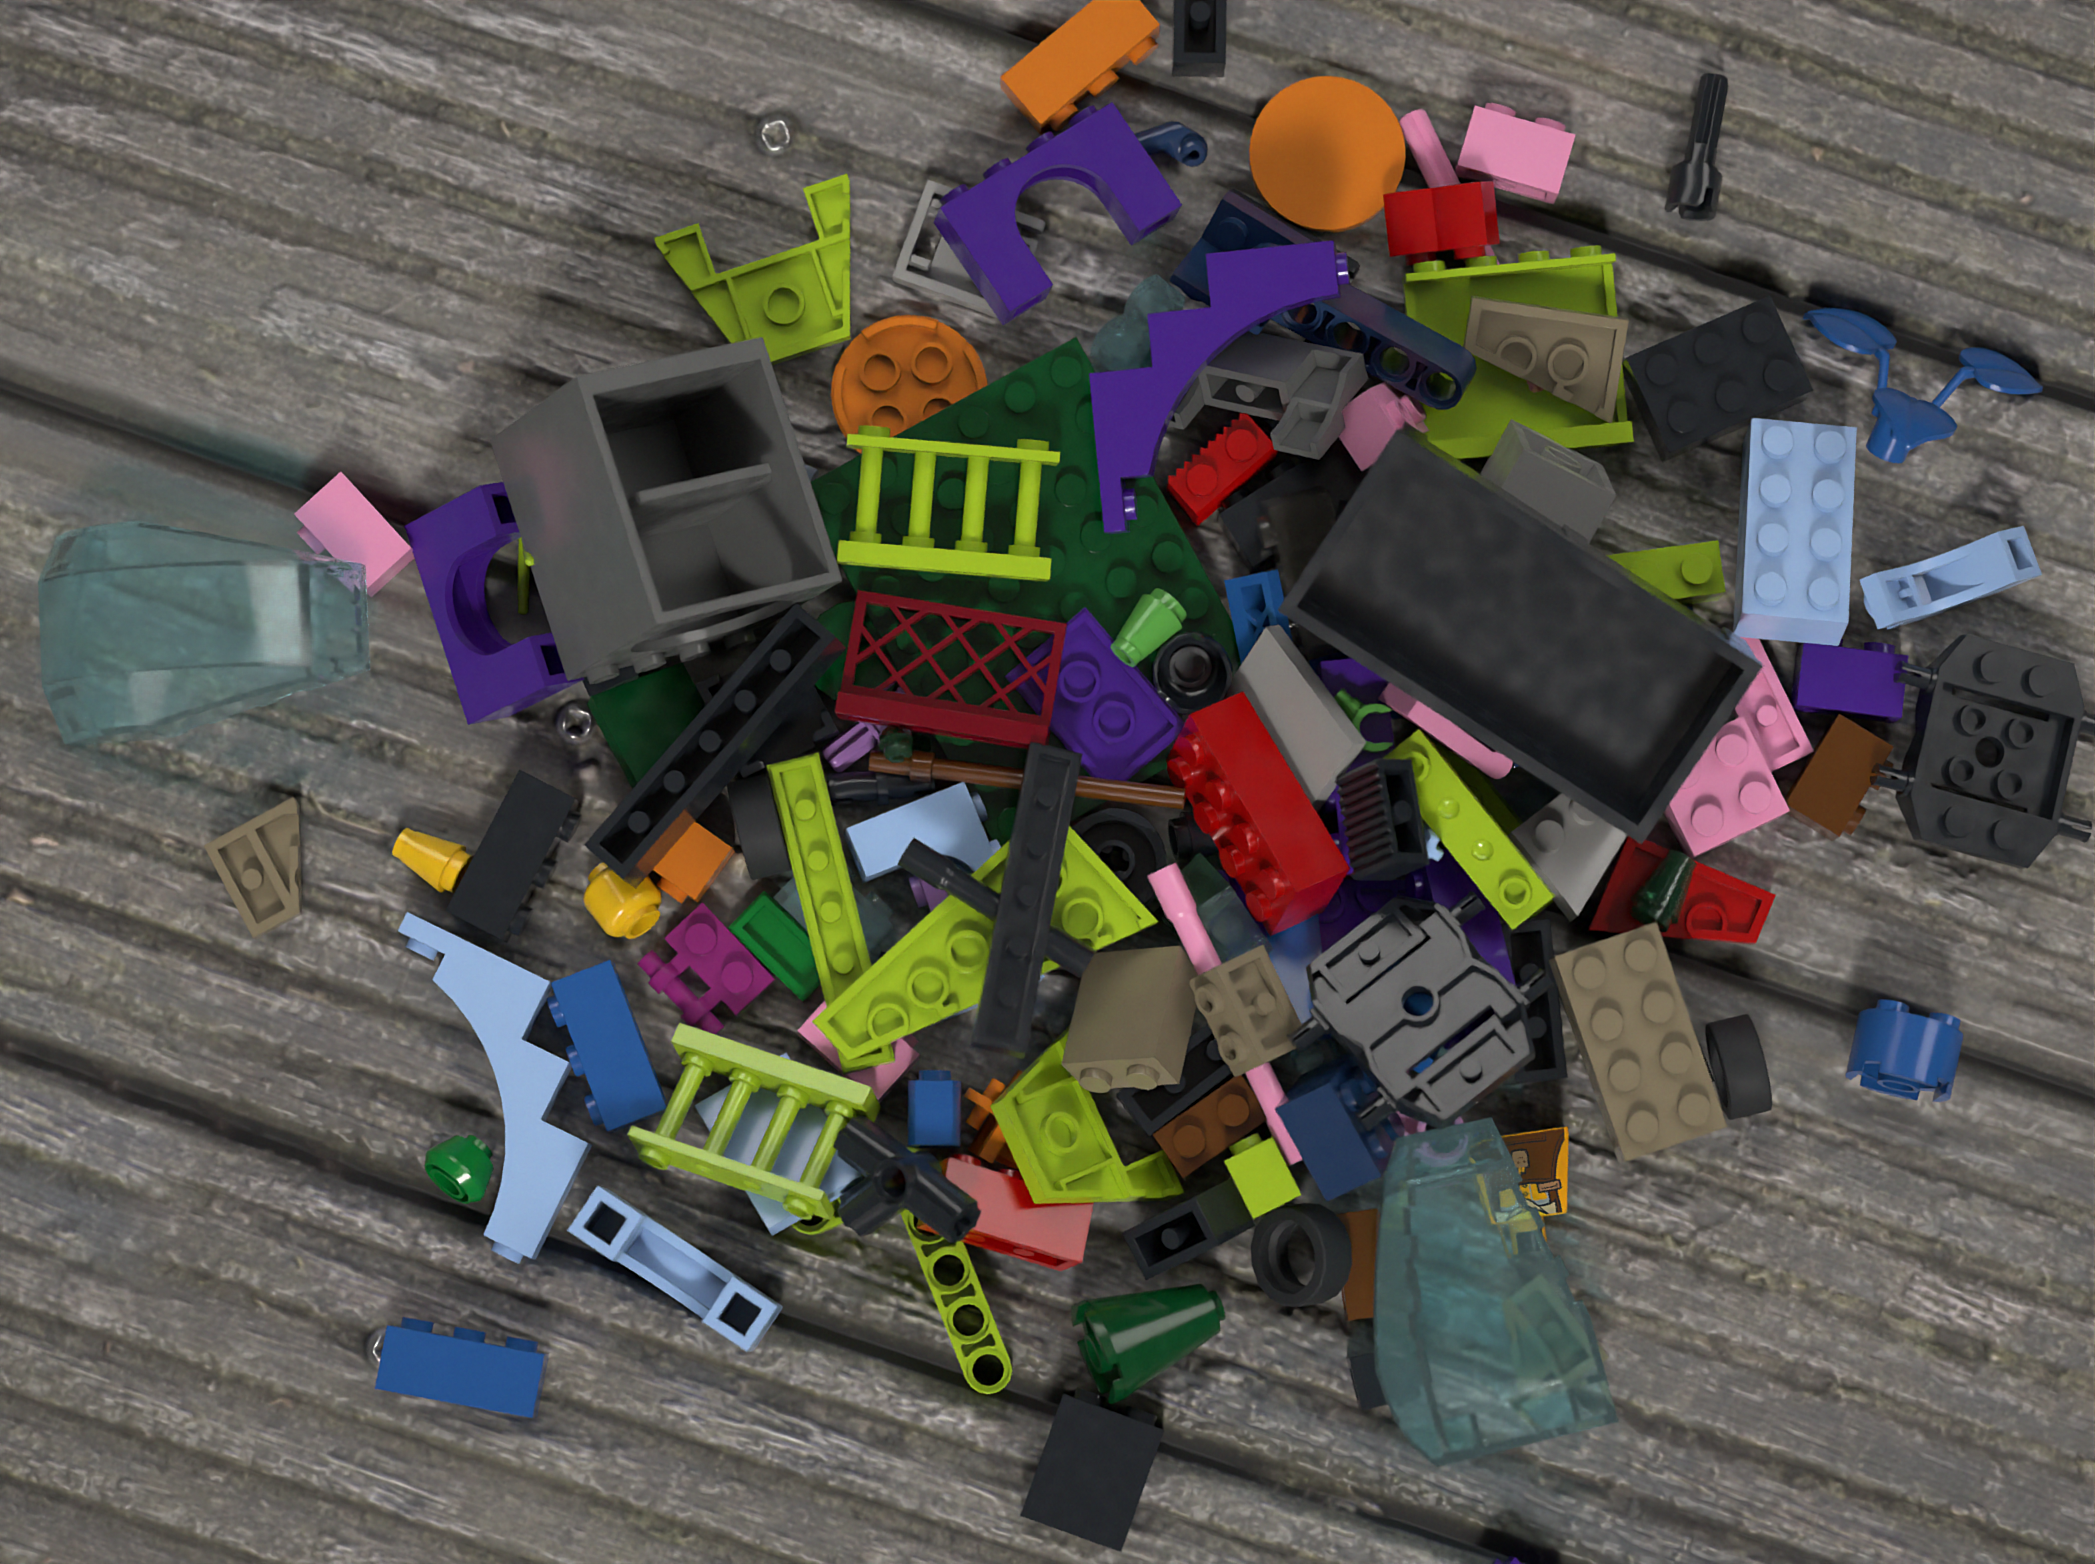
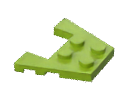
M847 173L803 188V193L819 237L817 241L717 274L715 273L699 223L654 238L659 252L730 344L763 337L771 364L775 365L851 339L850 180Z
M1070 1025L990 1105L1034 1204L1167 1201L1184 1193L1164 1150L1127 1166L1122 1164L1090 1091L1084 1089L1061 1064Z

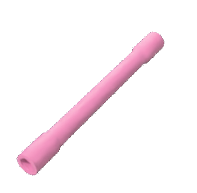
M1173 863L1147 876L1167 918L1173 923L1197 974L1200 975L1221 965L1220 958L1197 913L1196 903L1177 863ZM1270 1062L1246 1072L1245 1074L1266 1115L1267 1126L1286 1165L1289 1166L1302 1160L1299 1151L1275 1110V1107L1285 1096V1093Z

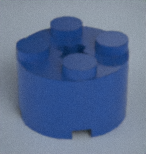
M1887 999L1878 1000L1876 1008H1868L1859 1012L1845 1074L1846 1078L1852 1080L1858 1074L1862 1075L1860 1086L1904 1099L1918 1100L1920 1091L1934 1092L1932 1102H1943L1951 1098L1964 1038L1963 1033L1959 1031L1961 1021L1959 1018L1935 1012L1929 1013L1928 1018L1908 1013V1005Z

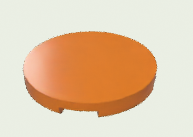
M1311 77L1293 83L1281 90L1261 111L1250 139V173L1255 188L1270 210L1293 224L1313 231L1344 232L1359 227L1373 219L1384 209L1383 194L1396 192L1405 166L1404 136L1392 109L1370 88L1342 77Z
M893 316L880 320L862 330L841 355L838 364H836L831 384L833 412L837 425L845 439H847V434L858 435V427L860 425L890 428V437H894L987 386V378L982 361L976 350L954 329L939 322L937 319L926 316ZM854 449L860 455L862 454V449Z

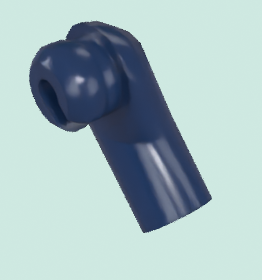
M1170 121L1134 133L1149 156L1164 152L1186 166L1197 167L1203 164L1208 155L1205 139L1199 133L1177 121Z

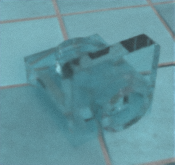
M1230 886L1196 908L1222 964L1261 945H1264L1267 954L1273 950L1268 939L1262 934Z

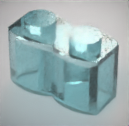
M1158 274L1142 281L1130 294L1124 308V314L1111 319L1096 335L1090 350V363L1093 368L1098 372L1144 368L1151 350L1147 314L1184 310L1185 296Z

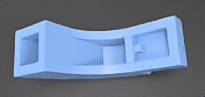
M2024 526L1998 531L1952 551L1914 564L1874 573L1860 579V583L1864 591L1865 607L1870 616L1874 618L1877 629L1887 627V630L1980 600L2042 575L2026 530Z

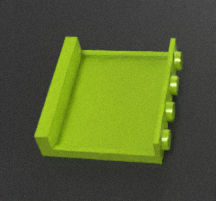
M1596 245L1571 248L1570 258L1550 259L1549 251H1532L1517 254L1518 263L1498 265L1497 256L1465 259L1466 268L1445 270V261L1413 264L1414 273H1407L1402 277L1405 315L1461 346L1464 344L1471 295L1617 316L1612 265L1616 261L1615 253L1602 254L1601 246ZM1474 354L1472 356L1476 362L1475 376L1455 407L1448 410H1438L1420 402L1426 413V419L1423 422L1429 429V431L1424 433L1428 436V441L1459 461L1488 459L1492 456L1498 441L1511 419L1572 450L1621 446L1634 442L1632 421H1628L1622 366L1612 423L1553 395L1545 389L1533 393L1530 391L1525 379L1519 378ZM1440 373L1446 379L1453 381L1448 375Z

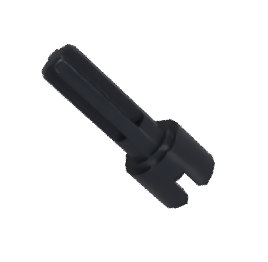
M1705 73L1700 77L1684 161L1674 165L1671 169L1664 209L1666 212H1672L1680 205L1678 213L1681 219L1710 221L1716 216L1723 176L1715 167V160L1729 87L1727 77L1720 74Z

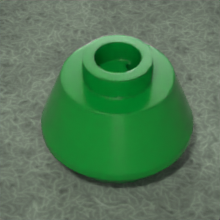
M456 1135L430 1148L426 1152L425 1170L430 1179L454 1200L464 1204L477 1202L484 1197L494 1167L490 1158L493 1154L489 1147L479 1138L473 1135H468L466 1138Z

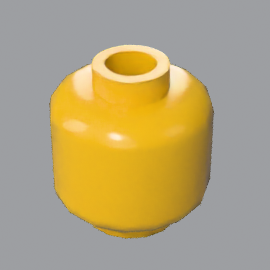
M603 862L590 872L588 876L590 883L583 895L584 905L606 934L612 937L625 936L627 939H634L643 935L655 925L660 917L659 908L662 903V896L660 890L648 875L637 888H634Z

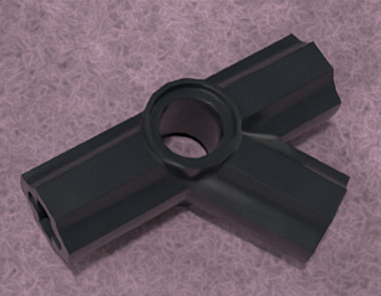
M865 1115L853 1117L849 1124L839 1131L833 1146L838 1151L837 1156L865 1177L864 1180L840 1196L841 1204L837 1210L844 1226L854 1230L859 1237L872 1234L906 1209L950 1243L963 1240L965 1235L976 1226L982 1212L978 1208V1201L942 1174L939 1161L933 1154L927 1151L912 1152Z

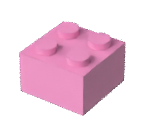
M1744 716L1722 726L1664 811V815L1684 856L1690 859H1694L1776 820L1790 811Z

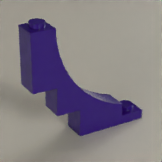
M1333 240L1206 254L1211 307L1147 314L1152 367L1089 373L1104 533L1130 532L1129 520H1138L1135 488L1126 489L1125 480L1154 476L1159 449L1177 407L1198 375L1221 351L1255 326L1287 310L1313 302L1341 298L1340 285L1350 284L1347 252L1337 253L1336 244Z

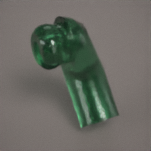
M892 725L882 730L879 734V749L883 751L884 757L890 762H903L904 757L909 758L914 750L931 752L930 738L912 732L905 726Z

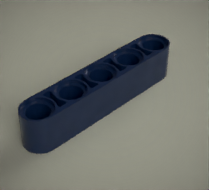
M1260 243L1258 245H1255L1252 249L1274 247L1279 245L1273 243ZM1350 284L1340 285L1341 298L1313 302L1314 305H1303L1270 318L1317 345L1363 354L1366 372L1429 407L1438 410H1448L1455 407L1475 376L1476 362L1471 352ZM1348 322L1354 323L1360 330L1353 328ZM1394 347L1401 349L1406 355L1400 354ZM1440 373L1448 375L1453 381L1446 379Z

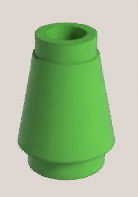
M1155 588L1150 595L1143 594L1117 635L1116 640L1110 646L1111 650L1123 663L1130 667H1135L1139 661L1143 660L1182 630L1181 622L1187 617L1184 608L1174 597L1162 589Z

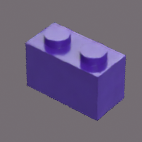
M1841 639L1839 646L1802 643L1796 650L1790 703L1794 711L1830 716L1840 714L1846 718L1894 724L1902 718L1906 685L1894 682L1893 674L1900 673L1894 669L1900 660L1908 663L1909 655L1895 654L1896 646L1878 642H1865L1863 650L1843 647V639Z

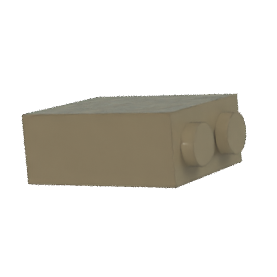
M1180 946L1095 953L1082 974L1061 1063L1084 1089L1096 1093H1104L1112 1088L1136 1087L1149 1090L1154 1089L1157 1085L1179 1084L1196 1010L1195 997L1189 981L1197 977L1198 974L1188 954Z

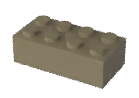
M1657 922L1555 956L1549 960L1618 1163L1626 1162L1728 1127Z

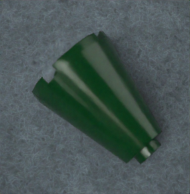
M1202 1284L1087 1299L1075 1303L1071 1307L1073 1327L1082 1323L1085 1332L1084 1339L1077 1342L1080 1354L1100 1394L1110 1392L1107 1401L1110 1404L1125 1399L1219 1334L1220 1321L1225 1320L1226 1317L1222 1301L1215 1290L1208 1292Z

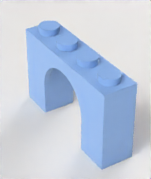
M965 782L848 827L843 834L863 883L902 868L897 863L914 837L952 860L958 868L969 875H972L1001 848L997 839L989 842L981 823L988 820L984 804L977 791L968 792ZM1044 974L1040 976V982L1045 977ZM976 1004V1005H974V1006H972V1007H970V1008H968V1009H965V1010H963V1011H961V1012H959V1013H956V1014H954V1015H952V1016H950V1017H947V1018H945V1019H943V1020H941V1021H939V1022H936V1023H934V1024H932V1025H930V1026H927V1027H925V1028H923V1029H926V1028H928V1027H931V1026H933V1025H936V1024H938V1023H941V1022H943V1021H945V1020H948V1019H950V1018H953V1017H955V1016H958V1015H960V1014H963V1013H965V1012H968V1011H970V1010H973V1009H975V1008L978 1007V1004Z
M596 1187L567 1230L610 1260L619 1262L700 1316L703 1319L702 1322L747 1352L755 1350L783 1308V1306L608 1188Z

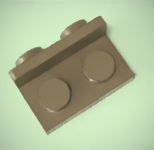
M1264 945L1216 966L1189 981L1196 1005L1205 1016L1217 1040L1219 1053L1229 1065L1234 1076L1237 1077L1296 1049L1288 1040L1287 1035L1302 1024Z

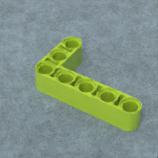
M907 1147L912 1152L922 1151L918 1148ZM840 1197L830 1202L835 1210L831 1220L824 1218L822 1222L815 1226H805L800 1221L792 1224V1227L803 1234L816 1235L844 1225L837 1212L841 1204ZM907 1209L900 1214L965 1379L970 1387L979 1393L992 1394L999 1392L1005 1388L1011 1379V1360L964 1242L950 1243L939 1234L929 1237L920 1234L915 1228V1215ZM946 1255L956 1256L964 1264V1276L959 1283L953 1286L940 1284L934 1276L935 1263ZM963 1305H975L984 1315V1325L980 1332L975 1335H962L954 1327V1314ZM982 1355H995L1003 1363V1377L995 1385H983L973 1375L974 1362Z

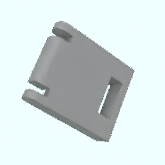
M927 180L893 272V282L997 318L943 236H941L932 264L930 260L914 255L928 214L937 215L939 208L942 206L939 202L940 199L953 190V188ZM1015 210L1016 224L1020 234L1022 229L1031 233L1042 234L1045 227L1044 221ZM1021 235L1034 255L1038 241Z

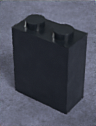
M1077 1387L1074 1397L1064 1393L1062 1395L1020 1516L1122 1552L1164 1430L1154 1426L1157 1418L1156 1415L1128 1405L1124 1415L1104 1408L1107 1400L1106 1397Z

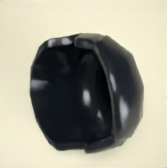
M1200 631L1177 633L1160 646L1152 663L1153 680L1158 695L1178 713L1189 715L1224 700L1232 684V663L1229 654L1222 644L1210 635Z

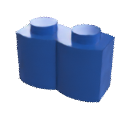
M919 1070V1080L908 1081V1146L930 1149L961 1148V1081L951 1080V1071Z

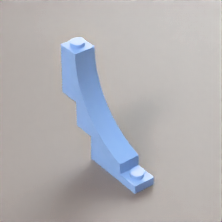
M407 912L398 929V932L409 937L405 947L433 961L438 952L444 954L432 980L455 1002L472 1025L492 1065L502 1099L505 1122V1159L498 1197L484 1236L495 1241L491 1248L493 1252L519 1264L523 1255L536 1259L592 1147V1144L545 1122L572 1068L569 1062L527 1042L552 991L551 982Z

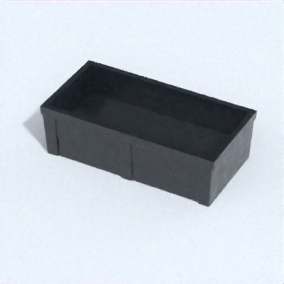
M1404 422L1400 429H1396L1278 609L1279 612L1641 844L1763 668V664L1757 660L1744 639L1724 626L1722 629H1719L1589 545L1586 537L1565 524L1563 527L1556 524L1428 441L1426 434L1407 422Z

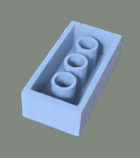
M1751 418L1742 447L1733 633L1739 637L1839 646L1849 620L1857 427Z

